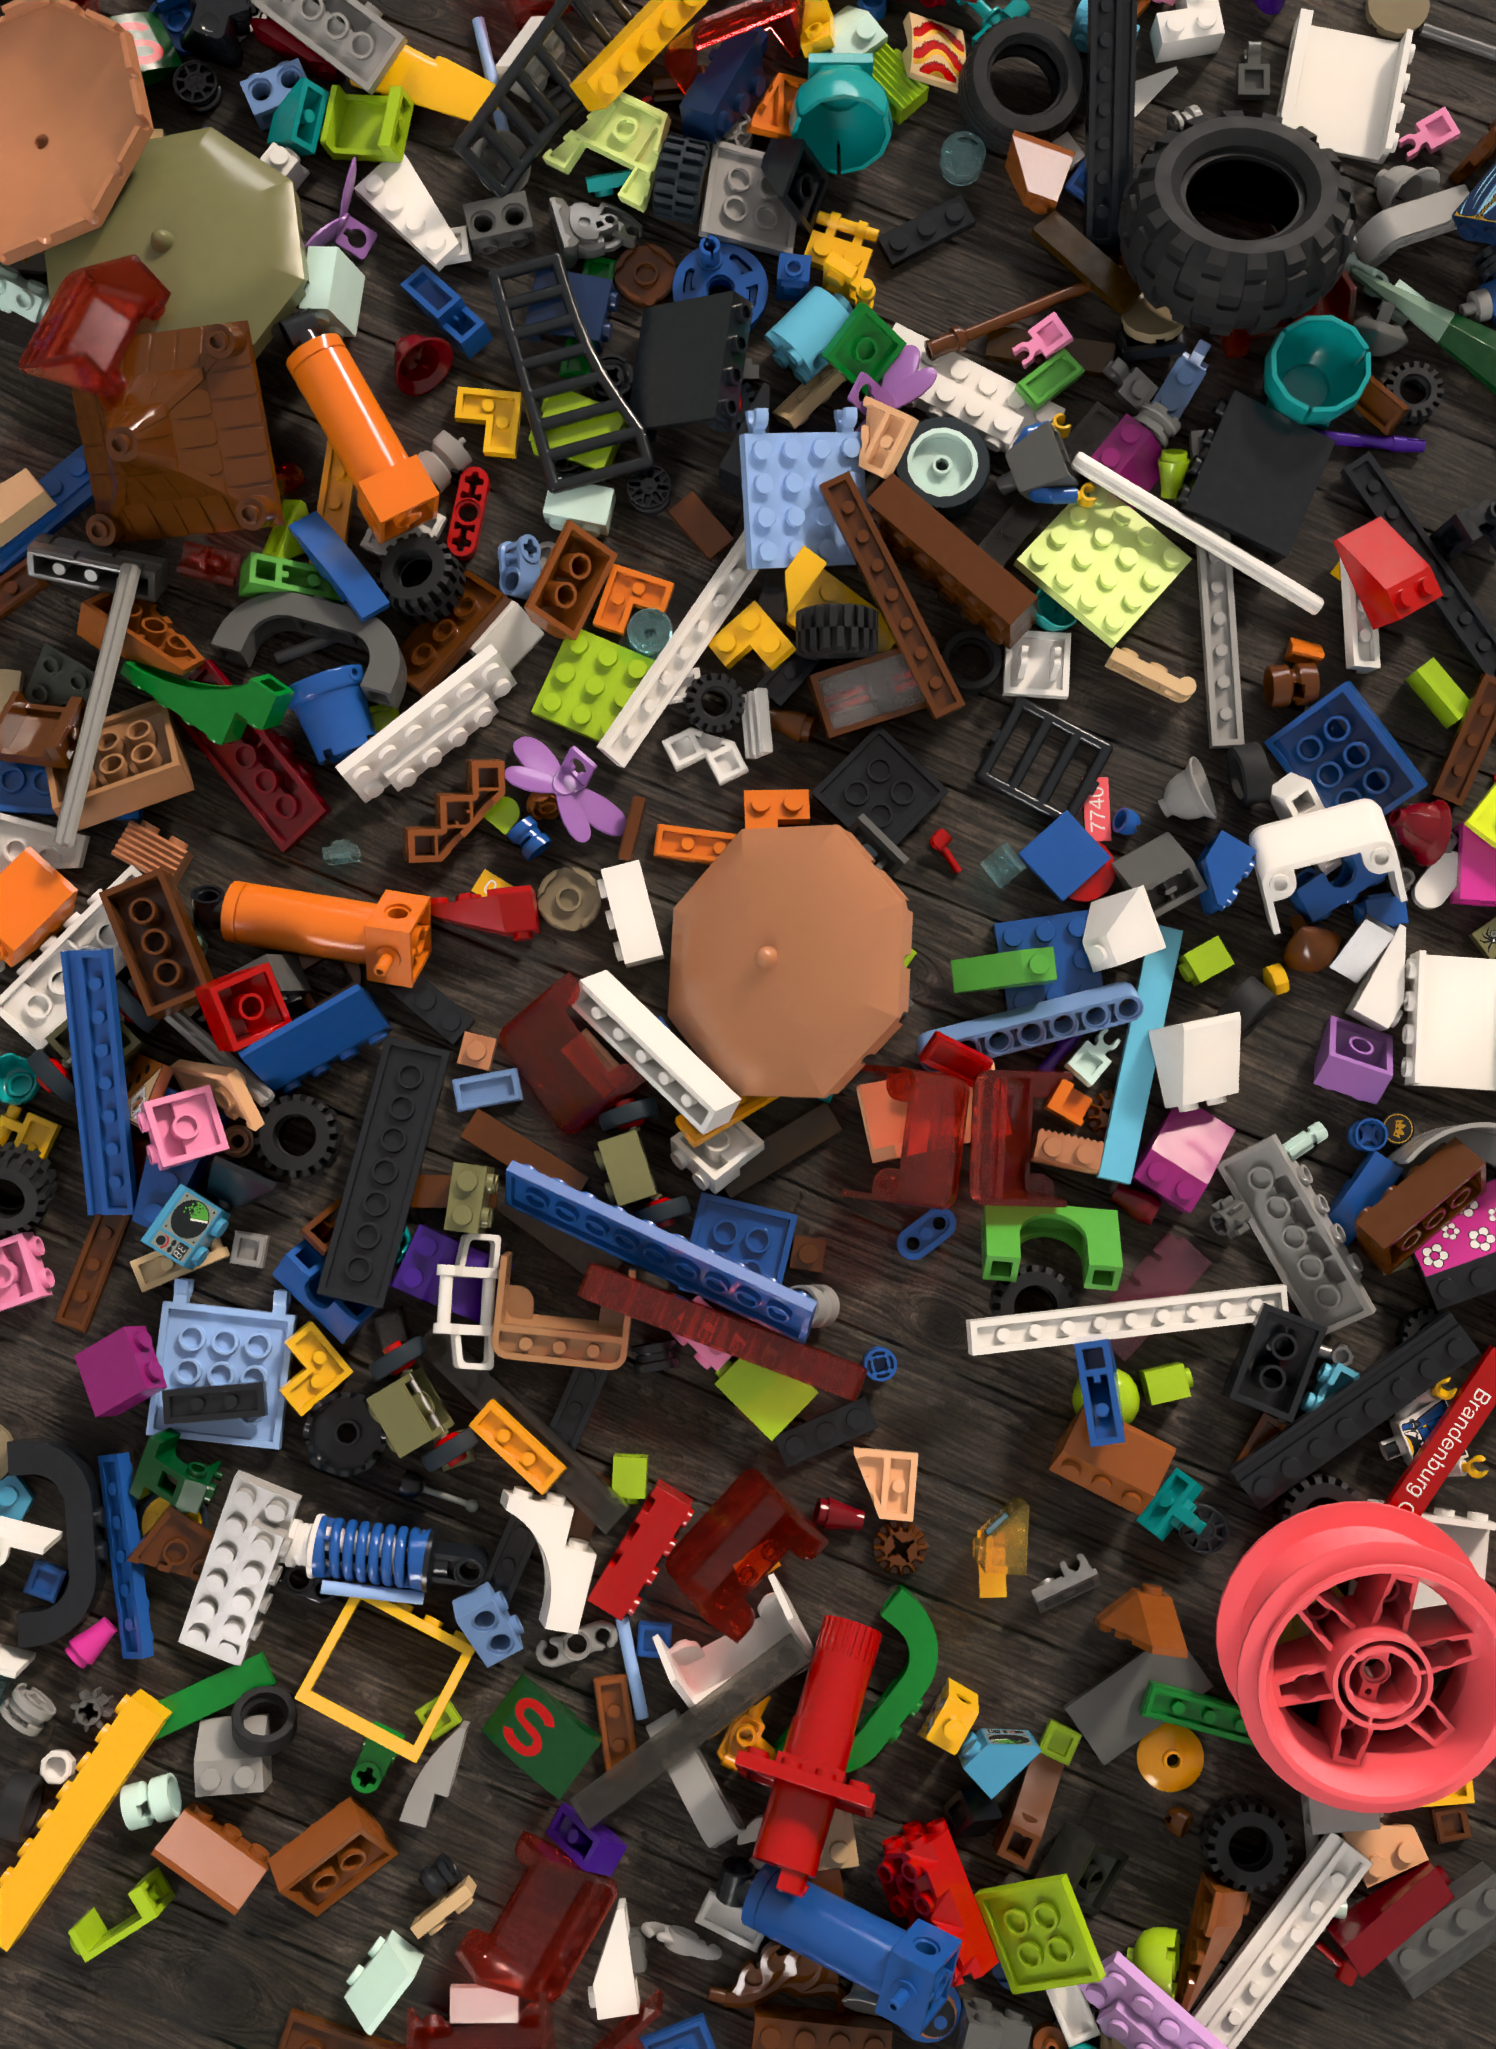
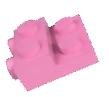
M210 1084L143 1102L140 1106L141 1112L136 1113L140 1131L142 1133L148 1131L151 1144L146 1146L151 1165L158 1164L159 1171L193 1162L195 1159L229 1149Z
M22 1232L0 1240V1312L53 1295L51 1287L55 1285L54 1275L49 1268H44L41 1256L45 1254V1247L41 1238L34 1236L33 1232Z

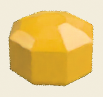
M1276 963L1263 968V983L1276 996L1290 990L1286 971L1281 964Z

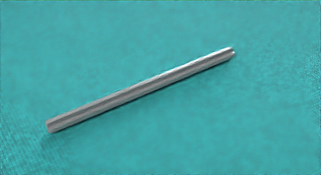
M123 563L120 568L54 835V843L61 847L72 848L74 846L141 573L140 568L135 564Z

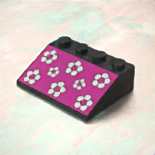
M1496 1177L1486 1180V1192L1411 1255L1430 1307L1437 1311L1496 1290Z

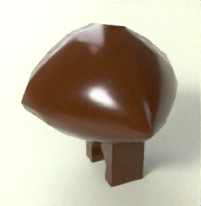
M1301 914L1288 919L1293 927L1294 934L1283 952V965L1294 971L1309 973L1321 971L1330 965L1339 949L1341 936L1332 929L1307 926Z

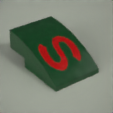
M137 12L107 17L118 22L133 35L144 87L173 76L178 67L183 64L157 12Z
M523 1673L482 1728L483 1733L508 1758L559 1800L602 1740L599 1734L575 1717L576 1713Z

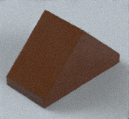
M343 1196L299 1231L322 1256H327Z

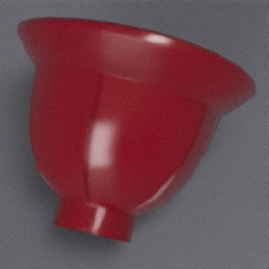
M418 334L399 338L394 346L396 385L401 392L409 396H421L436 388L448 374L453 362V350L450 344L441 338H427Z
M1435 800L1430 803H1414L1403 809L1398 807L1392 811L1388 823L1394 827V834L1399 842L1412 851L1416 861L1423 866H1430L1440 860L1446 851L1451 836L1452 815L1450 807L1445 801Z

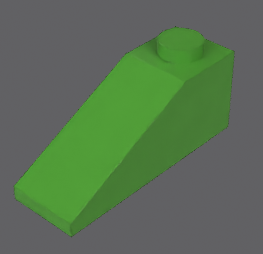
M250 552L241 565L240 597L251 599L272 592H294L310 597L314 595L322 596L329 602L336 604L344 603L328 580L324 581L312 564Z
M1054 947L1023 949L950 961L954 994L1048 985L1057 980Z

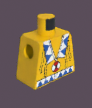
M948 1677L917 1735L955 1756L978 1716V1694Z

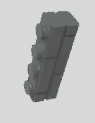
M40 533L35 538V541L27 547L29 577L114 594L121 565L123 563L137 565L141 570L135 598L156 602L167 589L168 561L166 558L127 550L119 551L117 548L97 546L93 543L64 537L56 538L54 535Z

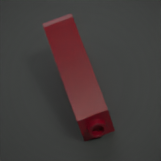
M1427 1860L1406 1870L1349 1908L1345 1919L1334 1918L1331 1920L1326 1929L1343 1956L1357 1973L1364 1977L1455 1898L1448 1888V1885L1452 1882L1440 1865L1434 1867Z

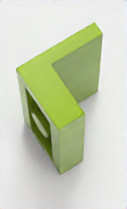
M1434 657L1405 679L1446 729L1464 717L1463 715L1470 700Z

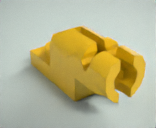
M793 0L794 15L800 30L801 49L804 57L808 58V53H821L834 48V17L828 0Z

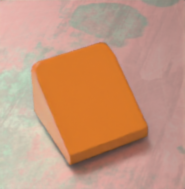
M1291 637L1288 641L1284 659L1294 663L1314 662L1317 666L1324 659L1325 653L1320 644Z

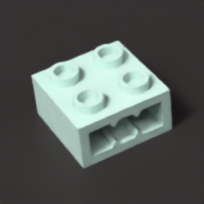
M308 246L307 265L310 283L305 284L304 291L306 295L299 303L298 309L303 311L310 308L324 334H339L341 339L343 337H356L365 275L339 247Z

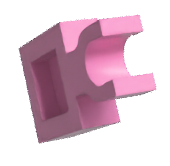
M1443 107L1417 122L1415 125L1417 133L1403 136L1398 140L1397 145L1399 149L1406 144L1413 145L1414 149L1406 153L1405 159L1408 162L1414 159L1419 154V151L1425 147L1430 155L1459 139L1461 132L1446 107Z
M1054 311L1028 330V335L1031 338L1029 342L1019 343L1012 348L1015 356L1022 351L1029 353V356L1021 361L1023 368L1026 369L1035 361V357L1038 354L1042 353L1047 360L1071 343L1073 337Z

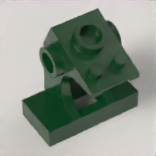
M169 1427L149 1437L129 1493L137 1499L156 1493L172 1504L176 1510L182 1513L192 1512L197 1514L203 1503L210 1504L213 1496L218 1491L219 1487H217L218 1485L214 1481L215 1479L221 1481L224 1473L219 1472L221 1462L218 1461L210 1466L200 1462H191L189 1464L182 1462L175 1453L181 1433ZM167 1474L178 1480L177 1485L169 1480Z

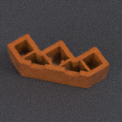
M500 759L466 760L467 792L434 793L435 826L403 827L404 860L408 863L442 862L458 842L465 838L482 820L487 811L505 795V761Z

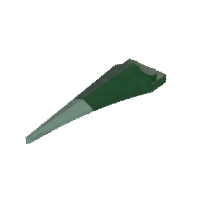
M1351 268L1349 273L1354 279L1382 300L1396 304L1395 310L1439 344L1496 395V331L1356 268Z

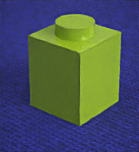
M1219 936L1212 938L1178 958L1180 962L1178 969L1186 982L1191 981L1193 986L1204 982L1235 964Z
M1176 1361L1138 1370L1147 1404L1157 1405L1191 1397L1189 1388L1194 1386L1190 1369L1184 1368L1183 1363Z
M614 1454L611 1498H619V1503L639 1504V1499L646 1498L647 1454Z

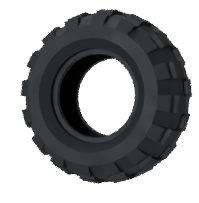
M1243 110L1222 111L1221 117L1210 120L1206 116L1200 115L1186 120L1184 126L1179 127L1176 132L1168 130L1147 150L1141 158V163H1138L1131 172L1124 188L1117 231L1121 240V254L1133 282L1138 283L1139 289L1143 292V297L1155 309L1167 307L1170 309L1172 320L1188 328L1193 323L1211 327L1209 334L1230 336L1233 329H1246L1249 335L1269 332L1270 328L1275 327L1279 321L1286 325L1290 324L1309 311L1318 302L1320 296L1324 297L1334 287L1343 273L1356 234L1354 224L1357 213L1352 187H1350L1349 177L1345 176V171L1341 167L1342 162L1332 148H1319V143L1316 142V134L1303 126H1299L1296 129L1281 124L1282 117L1263 113L1262 118L1244 116ZM1213 208H1239L1253 212L1266 219L1275 227L1278 233L1258 240L1230 239L1211 232L1202 226L1194 216Z

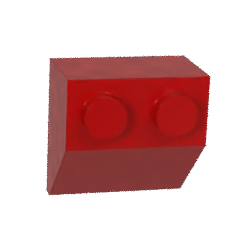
M269 962L221 976L194 988L218 1051L235 1052L292 1021Z

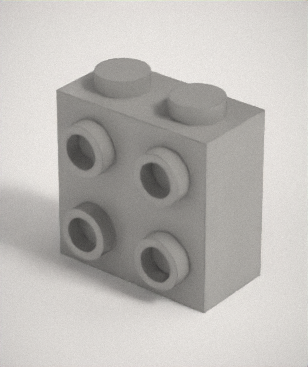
M1300 1792L1304 1826L1312 1835L1381 1829L1380 1817H1383L1384 1813H1361L1338 1809L1315 1801Z

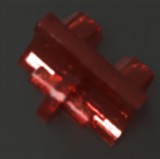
M185 541L177 573L235 588L243 556L238 553L213 548L212 546Z

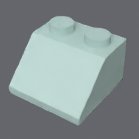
M847 5L833 15L835 47L821 53H874L884 43H887L888 35L869 11ZM801 39L798 41V45L800 46V48H801Z
M394 1930L390 1932L386 1939L379 1936L367 1953L371 1956V1959L364 1967L358 1964L346 1980L350 1987L344 1998L364 2031L370 2036L413 1981L424 1957L420 1951Z

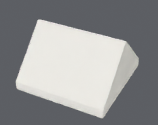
M511 600L509 605L472 645L468 652L475 657L491 644L498 651L511 672L545 634L537 625L531 622L528 614L520 605Z

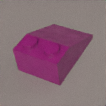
M1171 1107L1137 1160L1132 1181L1181 1213H1191L1208 1186L1235 1129L1200 1107L1199 1109L1179 1112L1178 1107Z

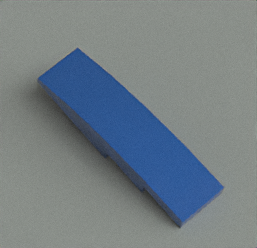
M317 511L288 526V529L324 581L328 580L343 602L347 601L361 623L390 607L389 600L371 575Z

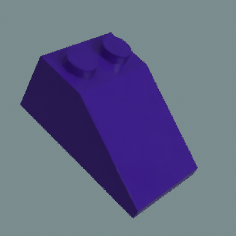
M419 1224L391 1286L438 1306L440 1275H436L437 1265H455L460 1240L425 1224ZM469 1244L465 1266L488 1268L490 1253ZM453 1277L451 1312L480 1323L483 1279ZM496 1279L494 1310L496 1306L498 1279Z

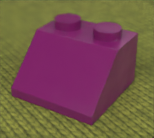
M1126 413L1091 458L1149 493L1160 479L1158 458L1161 457L1163 449L1151 431ZM1116 496L1127 506H1130L1133 510L1136 509V507H1134L1133 505Z

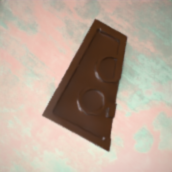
M169 1504L129 1554L127 1561L136 1564L143 1563L156 1567L157 1570L163 1572H173L190 1577L191 1580L198 1582L214 1533L187 1513H182L176 1510L172 1504Z

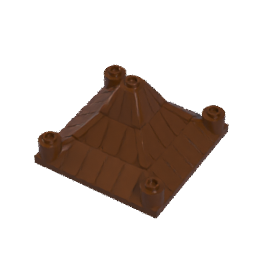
M248 320L85 342L65 343L57 345L52 350L50 358L53 370L57 375L69 378L72 388V397L84 446L85 460L96 504L97 514L92 515L86 523V534L93 544L105 547L123 542L243 529L255 531L265 527L285 525Z

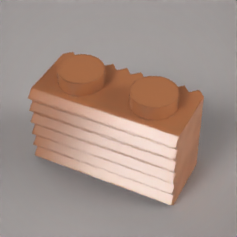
M145 820L140 825L129 821L111 855L129 865H133L144 873L162 867L172 873L177 886L194 855L186 851L189 845L172 835L169 840L162 838L158 835L161 829Z
M1041 1128L1033 1133L1028 1161L1094 1175L1099 1173L1104 1143L1102 1141L1097 1142L1095 1139H1084L1082 1136L1077 1138L1076 1135H1064L1063 1132L1045 1131Z

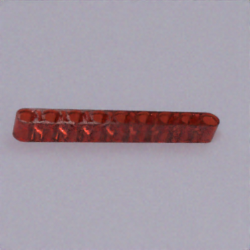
M589 1262L577 1292L579 1297L851 1401H857L868 1372L866 1367L807 1344L803 1345L779 1333L595 1263Z

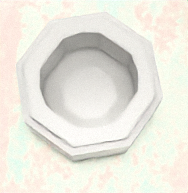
M52 1750L41 1760L40 1775L48 1784L65 1783L75 1774L76 1759L69 1750Z

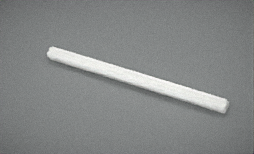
M1079 452L1073 459L1071 468L1312 615H1316L1323 607L1324 600L1320 596L1086 454Z

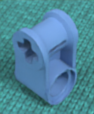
M530 534L522 535L515 542L505 541L501 543L497 553L501 592L507 596L526 601L541 573L540 545L536 538Z

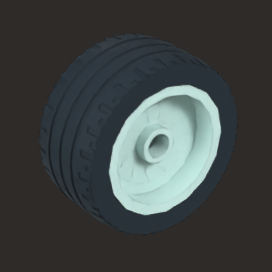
M932 417L917 424L893 474L948 521H952L971 511L981 499L990 474L989 452L981 435L978 434L976 429L974 430L972 426H969L968 423L951 417Z

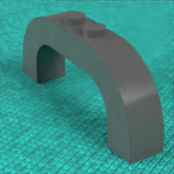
M272 592L251 598L236 607L224 619L211 642L220 660L250 668L258 649L268 638L285 631L300 632L367 652L370 655V661L360 686L370 702L398 709L407 685L406 663L390 629L375 616L361 623L348 603H343L342 605L332 603L318 595L310 597L294 592Z

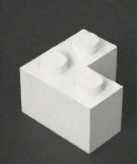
M1176 0V10L1156 13L1150 31L1155 63L1217 53L1225 34L1218 0Z

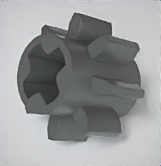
M1229 1195L1210 1206L1215 1212L1210 1216V1224L1219 1235H1227L1229 1239H1232L1250 1229L1246 1222L1251 1218V1211L1244 1201L1240 1199L1234 1200L1232 1195Z
M101 1686L96 1688L92 1695L87 1689H84L79 1693L82 1702L76 1701L70 1705V1708L76 1710V1717L72 1722H79L84 1725V1732L92 1729L94 1724L101 1730L107 1723L104 1717H111L115 1714L114 1709L110 1708V1701L114 1696L110 1695L107 1697L103 1694ZM91 1703L94 1704L93 1708L88 1707V1705ZM93 1710L98 1711V1713L93 1715Z

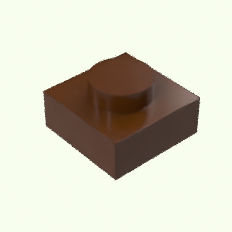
M794 1235L789 1268L822 1273L827 1240Z

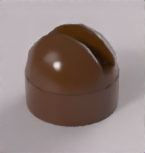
M1179 1806L1172 1807L1167 1811L1170 1817H1165L1164 1822L1170 1832L1183 1838L1191 1826L1194 1814Z

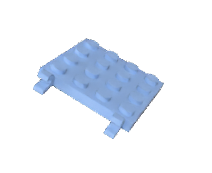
M844 407L843 410H834L836 432L765 433L769 420L768 408H755L753 411H745L748 433L739 435L747 570L788 568L803 545L826 561V566L856 565L819 491V485L849 471L864 502L866 500L865 470L858 466L859 451L862 447L861 432H854V427L857 423V407Z
M176 1278L173 1301L164 1300L162 1304L156 1357L163 1369V1376L167 1385L166 1389L266 1381L268 1415L164 1424L162 1391L150 1397L146 1435H154L172 1427L181 1433L179 1439L281 1449L287 1400L278 1390L290 1380L293 1353L284 1344V1341L296 1332L298 1315L288 1314L292 1294L287 1289L274 1290L272 1312L189 1303L195 1279Z

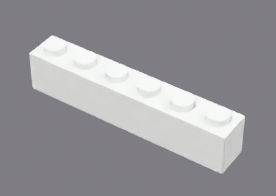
M604 970L579 980L569 1005L696 1129L704 1135L730 1121L741 1098L612 974Z

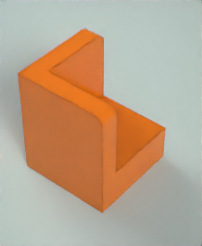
M1062 1078L1058 1080L1043 1109L1075 1128H1079L1084 1122L1082 1119L1092 1103V1098L1073 1088V1083Z

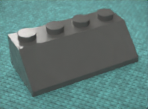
M1483 1861L1448 1885L1455 1898L1385 1958L1413 1999H1416L1496 1941V1873Z

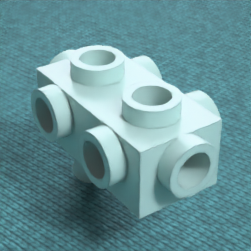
M0 264V310L7 313L14 311L34 323L51 320L48 287L36 280H26L19 274L17 269Z

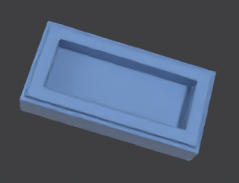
M518 1068L452 1080L457 1112L523 1101Z

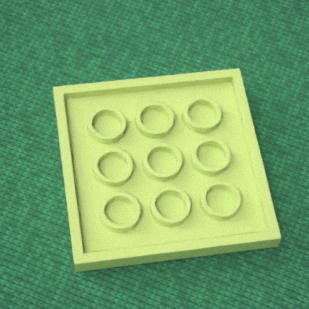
M1090 480L1089 483L1094 484L1095 489L1092 493H1084V495L1088 498L1097 497L1095 504L1089 508L1080 506L1078 501L1075 504H1068L1017 558L1014 566L1113 649L1185 569L1192 558L1130 506H1127L1111 492Z

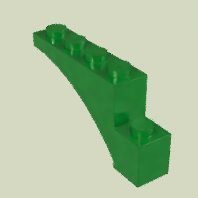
M133 660L124 662L120 674L131 681L134 687L149 693L156 698V702L159 705L170 708L180 715L186 724L195 726L204 732L210 741L220 745L240 740L247 723L259 730L280 725L295 692L270 674L250 678L248 684L214 685L189 680L169 671Z

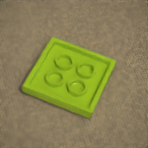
M581 629L576 640H563L531 712L539 718L599 743L655 660Z
M1067 1873L983 1888L974 1895L1013 1995L1101 1982L1106 1976Z

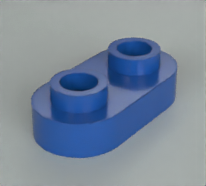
M934 1207L928 1210L899 1233L896 1240L898 1252L909 1260L923 1258L954 1233L956 1229L954 1214L945 1207ZM936 1217L943 1218L945 1222L944 1227L940 1230L935 1229L933 1226V1220ZM910 1237L917 1238L919 1242L918 1247L914 1250L909 1249L906 1244Z

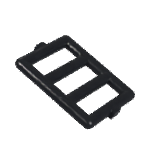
M1020 696L1014 701L1000 729L996 728L990 739L992 744L980 764L975 777L977 781L1055 821L1064 812L1048 804L1078 746L1082 742L1098 752L1067 808L1068 812L1077 819L1088 796H1093L1099 785L1097 780L1113 752V745L1029 699ZM1023 712L1040 720V723L1007 782L992 774L991 771ZM1053 727L1067 734L1069 738L1040 792L1035 797L1020 789V786Z

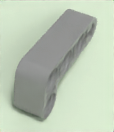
M1463 184L1385 209L1373 216L1355 234L1358 241L1355 251L1358 260L1371 267H1376L1387 260L1399 248L1456 230L1457 226L1452 218V214L1470 194L1467 186Z
M675 1708L646 1726L647 1732L706 1845L709 1848H717L743 1832L745 1826L733 1804L726 1801L680 1712Z

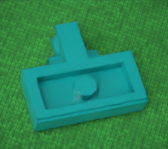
M1176 1467L1136 1521L1161 1541L1165 1540L1174 1527L1180 1530L1184 1524L1200 1535L1207 1524L1193 1514L1198 1507L1193 1502L1204 1488Z

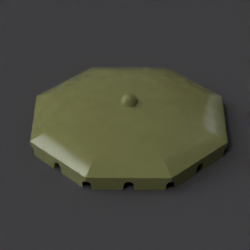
M212 127L149 139L102 227L45 250L52 329L67 343H77L248 320L256 360L274 337L271 333L273 325L275 323L279 324V321L292 314L306 295L304 291L305 284L310 283L306 249L301 238L304 232L300 199L296 192L295 184L292 180Z

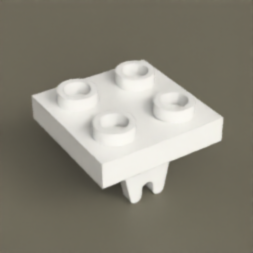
M1027 631L1010 650L1005 646L1002 696L1067 700L1069 697L1071 633Z

